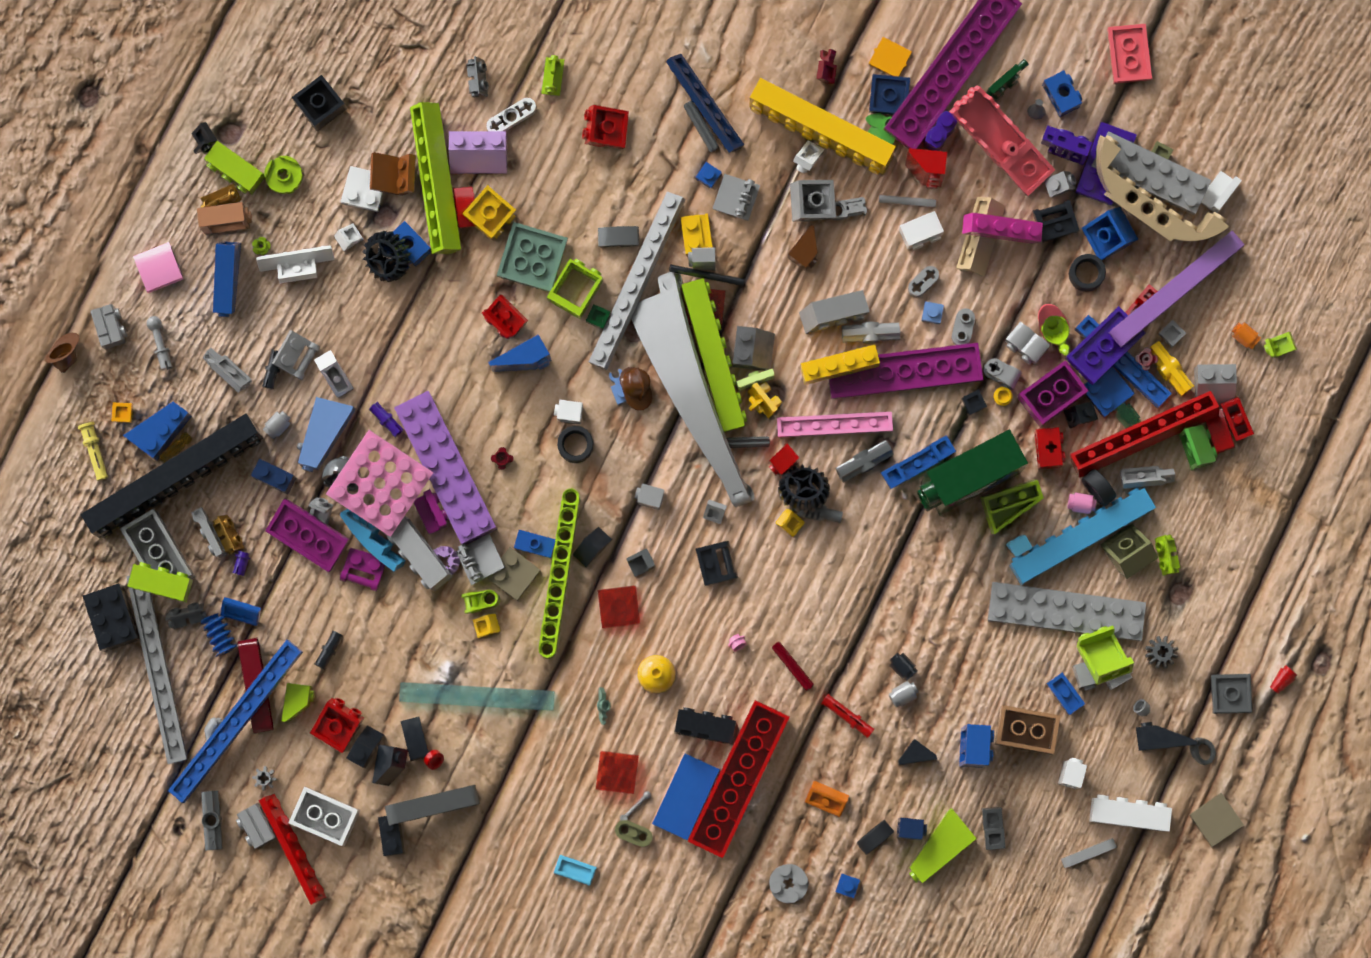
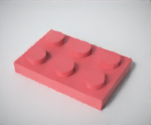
M1146 24L1108 27L1113 84L1151 80L1152 73Z

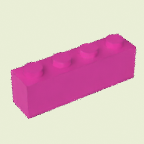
M970 213L964 215L962 234L1033 244L1041 242L1043 223Z

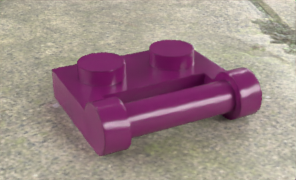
M350 547L340 575V581L346 582L347 580L369 587L372 591L377 592L386 565L380 562L374 555ZM350 568L375 575L374 580H369L350 574Z

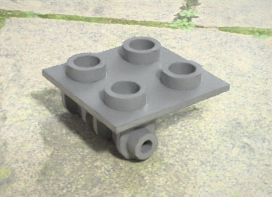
M724 174L712 209L748 221L760 185L755 184V181L750 179L745 181Z
M490 534L467 546L462 544L458 547L459 550L456 551L471 585L505 568Z

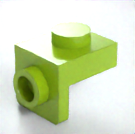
M1291 332L1265 339V351L1271 358H1277L1297 350Z

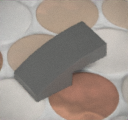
M616 226L598 228V247L639 246V227Z
M982 808L986 850L1005 848L1002 808Z

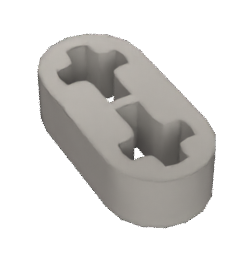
M933 266L924 268L909 283L908 292L912 297L922 296L936 283L939 278L937 268ZM928 271L929 273H931L933 271V277L935 279L929 278L927 281H925L924 279L927 276L926 272ZM922 282L923 285L920 287L921 292H913V284L917 286L919 283Z

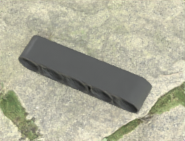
M471 785L384 807L390 826L478 805L480 801L476 785Z

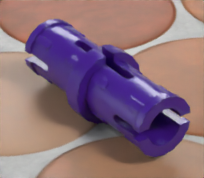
M379 402L374 403L369 408V411L378 418L380 424L385 426L394 437H397L404 430L392 418L393 415L388 413Z

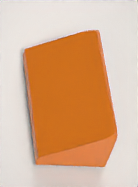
M813 781L805 803L841 817L849 795Z

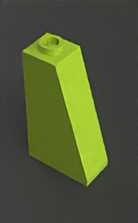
M952 808L946 812L909 867L911 870L909 875L916 883L918 881L921 883L925 882L977 839Z

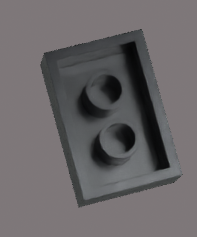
M118 583L83 595L100 651L106 652L140 640L124 585Z

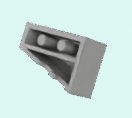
M861 290L811 302L799 312L805 334L834 325L840 326L850 320L854 322L860 321L870 311L864 292Z

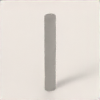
M879 195L880 203L936 207V200Z

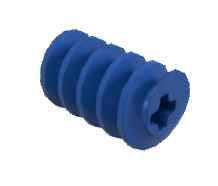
M218 613L200 621L201 624H207L203 628L204 631H210L206 635L207 638H213L209 644L216 645L212 651L219 652L215 657L224 655L237 646V644H230L234 637H227L231 630H224L228 623H221L225 616H218Z

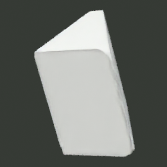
M354 224L339 229L334 235L343 251L348 250L363 240Z

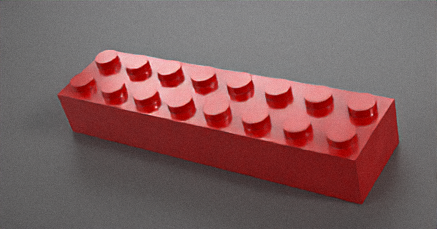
M754 700L688 839L689 843L718 857H724L790 716Z

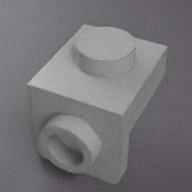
M1062 171L1044 181L1049 196L1052 198L1069 190L1074 191L1077 189L1075 185L1076 178L1068 171Z
M316 497L309 504V507H311L310 514L328 525L334 505L324 498Z

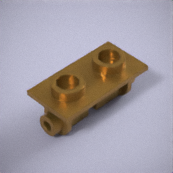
M234 183L200 198L203 203L201 208L242 201Z
M228 515L217 516V519L212 521V526L218 537L225 535L226 538L221 540L225 552L232 555L236 553V550L245 549L242 544V538L234 528L233 520Z

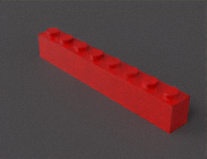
M1206 392L1071 453V463L1078 477L1081 478L1093 469L1099 470L1177 435L1184 429L1197 426L1219 416V405L1212 392Z

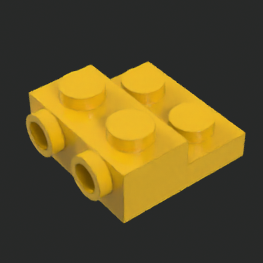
M487 185L463 212V215L491 240L493 237L497 239L504 231L502 226L505 223L509 225L514 220L516 209Z

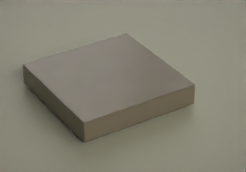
M1219 793L1189 814L1211 847L1244 826L1222 793Z

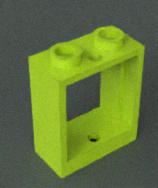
M569 259L549 292L547 300L581 319L601 286L603 277L601 276L602 273L594 268L589 270L584 267L585 264L582 261ZM572 269L595 281L581 307L557 295Z

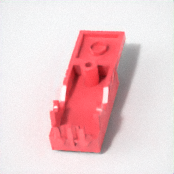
M976 85L967 91L968 94L964 95L960 101L955 102L954 107L949 112L993 162L1007 173L1026 196H1029L1055 169L1029 139L1019 131V128L1013 124V121L1002 112L1000 106L991 96L986 94L980 86Z

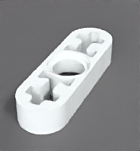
M524 98L490 118L487 122V130L496 131L495 129L491 130L492 123L495 122L496 125L501 123V117H503L506 126L503 123L500 124L497 131H507L529 118L536 112L534 100ZM525 103H527L528 105H531V104H532L531 110H530V111H528L527 109L523 110V111L521 112L523 116L520 117V114H519V112H518V110H517L516 108L519 107V110L521 111L522 109L525 108V107H524V104H525ZM510 112H514L517 115L516 120L513 122L506 119V115Z

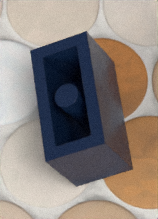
M261 459L258 460L251 474L254 479L287 495L296 480L293 474Z
M898 818L897 838L922 840L923 836H926L927 824H924V820Z

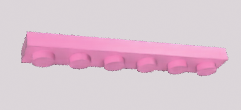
M892 412L777 418L778 438L893 432Z

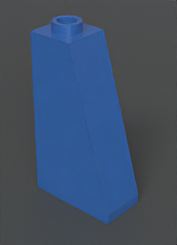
M222 241L216 244L213 313H218V316L229 317L230 314L235 312L241 242Z

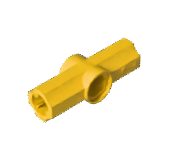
M1160 341L1150 347L1153 355L1158 357V362L1155 365L1159 374L1164 380L1169 381L1180 397L1194 387L1193 383L1182 371L1183 368L1175 357H1171Z

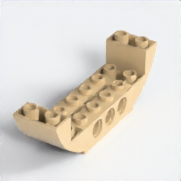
M1100 135L1096 147V167L1100 182L1106 190L1104 195L1169 241L1173 239L1182 241L1208 239L1229 227L1225 223L1227 219L1216 212L1213 214L1207 212L1197 227L1186 219L1184 222L1181 221L1182 216L1172 209L1167 211L1165 209L1167 207L1166 204L1156 198L1152 200L1150 198L1151 194L1143 188H1135L1136 183L1128 177L1124 176L1121 178L1119 176L1121 172L1110 166L1121 150L1117 146L1119 142L1108 135L1106 137ZM1133 192L1132 199L1127 200V195ZM1148 203V209L1143 211V205ZM1163 214V220L1158 222V217Z

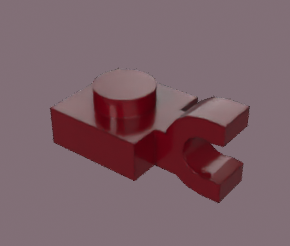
M829 49L828 52L820 50V58L822 60L818 64L816 79L827 84H835L837 65L833 64L836 56L835 50Z

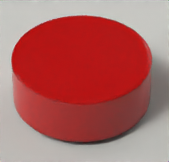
M439 750L430 751L424 758V764L431 770L439 768L444 761V755Z

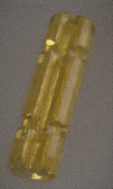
M184 432L180 439L175 440L159 458L165 463L172 456L175 457L185 447V444L188 445L192 441V437L187 432Z

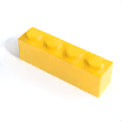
M871 345L801 363L800 369L804 384L809 385L879 367L880 361L876 346Z

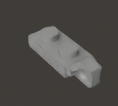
M212 348L208 349L204 354L203 359L238 393L251 384L252 379L226 355L221 356Z
M1159 466L1120 470L1123 489L1157 486L1175 482L1174 469L1163 470Z
M200 507L191 512L194 522H198L201 526L200 532L203 538H207L210 544L208 548L211 554L219 558L226 556L227 553L204 509Z

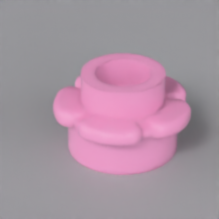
M734 635L730 638L728 646L734 652L741 650L747 644L744 640L745 636Z

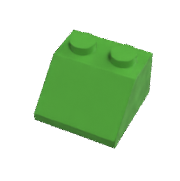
M1204 425L1184 429L1179 434L1191 471L1216 462L1217 453L1215 448L1210 445L1209 440H1211L1209 430L1204 428Z

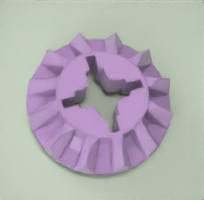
M440 546L433 550L437 556L449 557L447 562L450 567L446 566L451 574H454L460 563L457 552L447 546Z

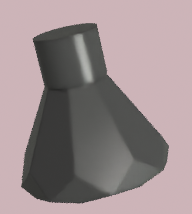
M1037 99L1035 104L1029 106L1027 110L1029 117L1032 119H1042L1046 114L1041 99Z

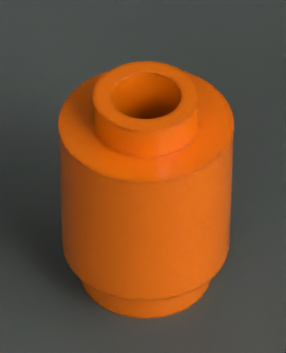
M1238 322L1232 329L1234 333L1232 337L1246 348L1253 349L1261 339L1258 336V332L1245 322L1242 324Z

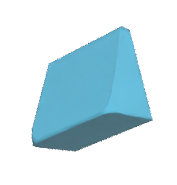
M1020 535L1006 544L1014 556H1019L1032 548L1026 535Z

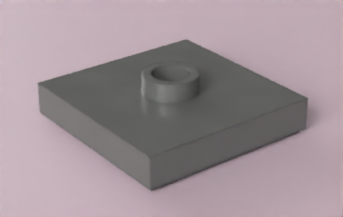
M1251 674L1211 675L1213 714L1252 713Z

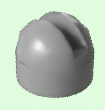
M1140 699L1134 704L1133 710L1139 716H1147L1150 713V705L1144 699Z

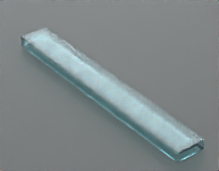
M400 682L399 702L554 711L555 691Z

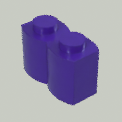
M943 112L939 116L936 126L927 133L924 147L928 150L940 151L944 146L946 138L954 132L957 120L950 112Z

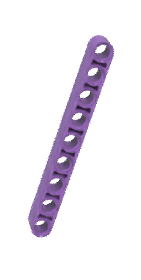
M1233 230L1115 326L1109 332L1110 336L1120 347H1123L1237 253L1245 244Z

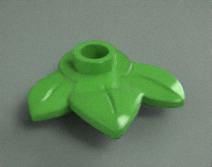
M881 113L867 116L866 121L871 126L868 132L893 144L895 138L883 130L892 116L885 117Z

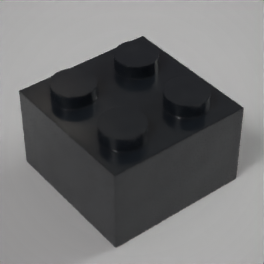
M322 75L292 96L296 106L317 132L347 110L344 102Z

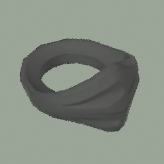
M1194 738L1199 741V745L1189 746L1192 757L1201 765L1212 763L1216 754L1212 742L1205 738ZM1202 743L1207 745L1211 751L1208 760H1203L1200 757L1198 747Z

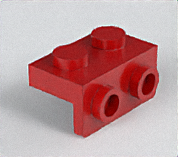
M502 294L495 299L488 309L483 310L481 313L485 321L493 325L498 330L500 336L507 339L515 337L528 322Z

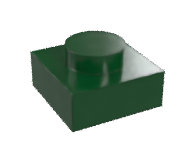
M593 304L586 323L603 330L611 311Z

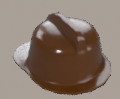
M72 332L60 337L45 357V362L51 363L61 373H65L77 361L75 348L80 339L79 335Z
M639 367L624 369L620 374L619 380L627 404L637 411L647 409L652 402L650 376L646 371L639 369Z

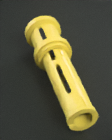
M89 422L78 426V429L81 430L84 439L82 443L88 449L96 480L99 481L108 478L98 445L100 439L97 437L94 429L95 422ZM94 454H96V456H97V460H98L100 469L98 468L97 461H96V458H95V455H94Z

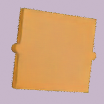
M882 37L877 48H874V54L868 64L890 76H899L903 68L907 66L906 62L912 51Z

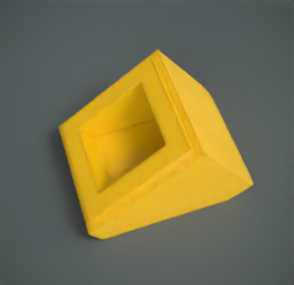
M786 509L775 522L792 537L805 524L790 509Z
M487 614L473 620L478 638L500 632L496 614Z

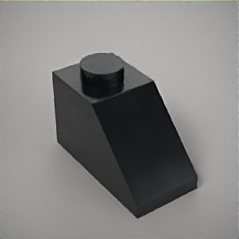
M367 725L355 741L346 759L366 769L384 734Z
M378 745L372 783L389 786L405 769L408 749Z

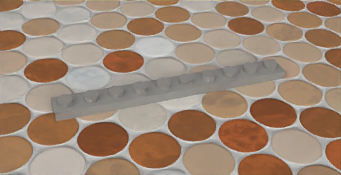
M670 192L666 193L590 357V364L605 370L608 369L685 202L682 196Z
M126 576L127 583L129 582L130 576ZM129 588L167 764L185 761L188 758L151 593Z

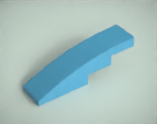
M349 509L340 513V517L354 536L380 562L392 571H396L404 566L406 560L391 551L393 544L378 534L380 531L378 528Z

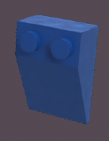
M538 334L488 363L492 372L536 370L538 368L542 370L549 366V362L552 360Z

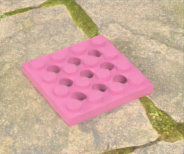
M368 430L326 495L391 537L434 472ZM371 451H377L380 454V459L377 462L369 460V453ZM387 462H394L396 464L394 472L389 473L385 470ZM366 467L369 470L368 477L361 478L358 475L359 468ZM408 472L412 475L410 483L402 482L401 475ZM383 478L386 483L382 489L376 488L374 485L375 479ZM350 483L358 485L359 490L356 494H350L347 491V486ZM397 488L401 491L402 495L399 499H393L390 496L392 489ZM366 494H372L375 501L373 504L367 505L364 503L363 497ZM384 504L389 505L391 508V512L388 515H382L379 511L380 507Z

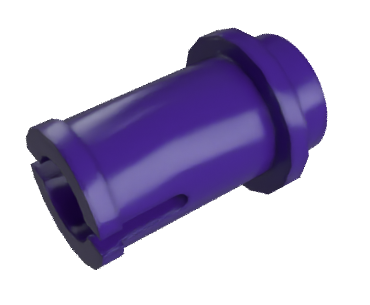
M238 551V554L235 555L237 559L232 573L245 576L248 559H251L249 557L250 553Z

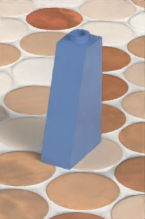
M316 397L298 461L303 470L313 472L314 469L319 470L352 418L355 412L353 406Z

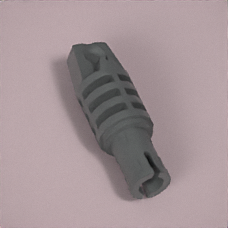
M822 504L820 509L815 508L814 512L808 510L805 514L804 510H800L798 516L818 521L825 519L841 523L843 511L828 509L824 504Z

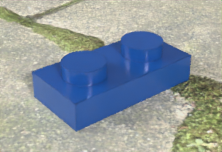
M1063 672L1046 683L1068 715L1085 705Z

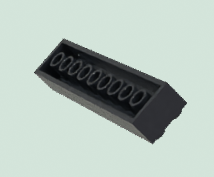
M245 413L80 515L93 535L98 538H106L113 533L112 530L115 528H122L129 524L128 520L144 515L146 509L159 506L164 498H171L179 493L178 490L182 487L188 488L195 483L194 480L197 478H204L211 474V470L215 467H223L228 463V459L233 456L234 458L241 456L246 448H253L259 445L263 436L252 418Z

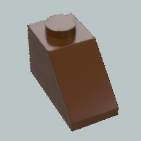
M813 225L809 226L790 250L787 257L804 271L808 267L812 269L818 261L816 259L818 252Z

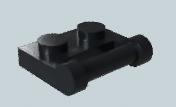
M1070 200L1063 201V204L1046 209L1032 210L1035 221L1043 223L1042 243L1080 231ZM1062 211L1067 212L1065 216L1044 222L1042 220V217Z
M729 541L695 549L705 586L738 578L729 551ZM721 549L727 570L726 575L721 573L716 550Z

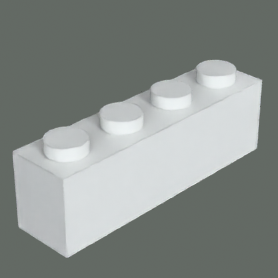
M1097 795V798H1092L1089 821L1169 832L1172 808H1168L1166 803L1155 802V806L1147 805L1148 801L1136 800V803H1130L1128 798L1117 797L1115 801L1109 800V796Z

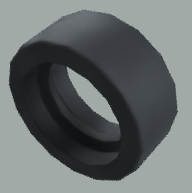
M1080 255L1070 266L1069 280L1080 291H1093L1105 279V265L1096 255ZM1090 262L1096 265L1099 273L1096 281L1086 284L1077 278L1076 270L1081 263Z
M571 426L560 433L557 447L560 455L566 461L580 463L591 456L594 442L587 429L581 426ZM574 433L582 435L587 442L585 451L577 456L569 454L564 447L566 438Z
M1091 470L1082 478V482L1088 492L1102 506H1107L1117 497L1110 483L1097 470Z
M883 820L857 842V845L867 855L891 836L894 830Z

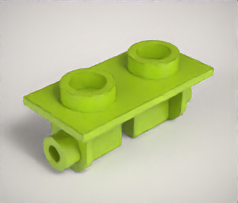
M551 55V58L546 57L541 94L560 96L565 59H558L559 56Z
M1163 535L1155 538V548L1158 552L1162 576L1179 573L1180 569L1178 555L1171 556L1172 552H1177L1175 539L1172 538V535Z

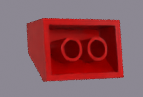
M909 148L905 166L921 185L926 186L928 189H937L941 187L945 176L947 152Z

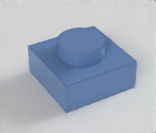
M925 301L921 321L940 324L944 305Z

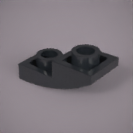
M420 717L400 721L410 761L425 758L429 752Z

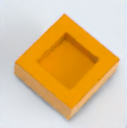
M113 402L111 421L116 423H132L133 404Z

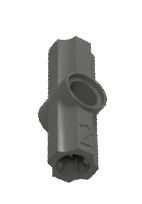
M885 440L869 450L865 449L852 457L853 459L835 469L844 483L860 473L864 474L870 471L877 464L894 454L890 445Z
M219 791L201 792L205 851L223 849ZM211 815H214L217 820L214 826L208 824V818Z

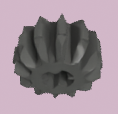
M1157 636L1156 642L1151 639L1149 641L1151 646L1145 647L1147 651H1151L1145 657H1152L1149 661L1150 665L1156 661L1155 668H1159L1162 663V667L1165 669L1168 666L1167 662L1170 665L1174 664L1171 658H1178V655L1173 653L1178 650V647L1172 648L1171 645L1174 644V641L1172 640L1167 643V636L1162 641L1160 636ZM1160 647L1162 648V650L1165 649L1166 651L1163 657H1161V655H1158L1157 651L1160 650Z

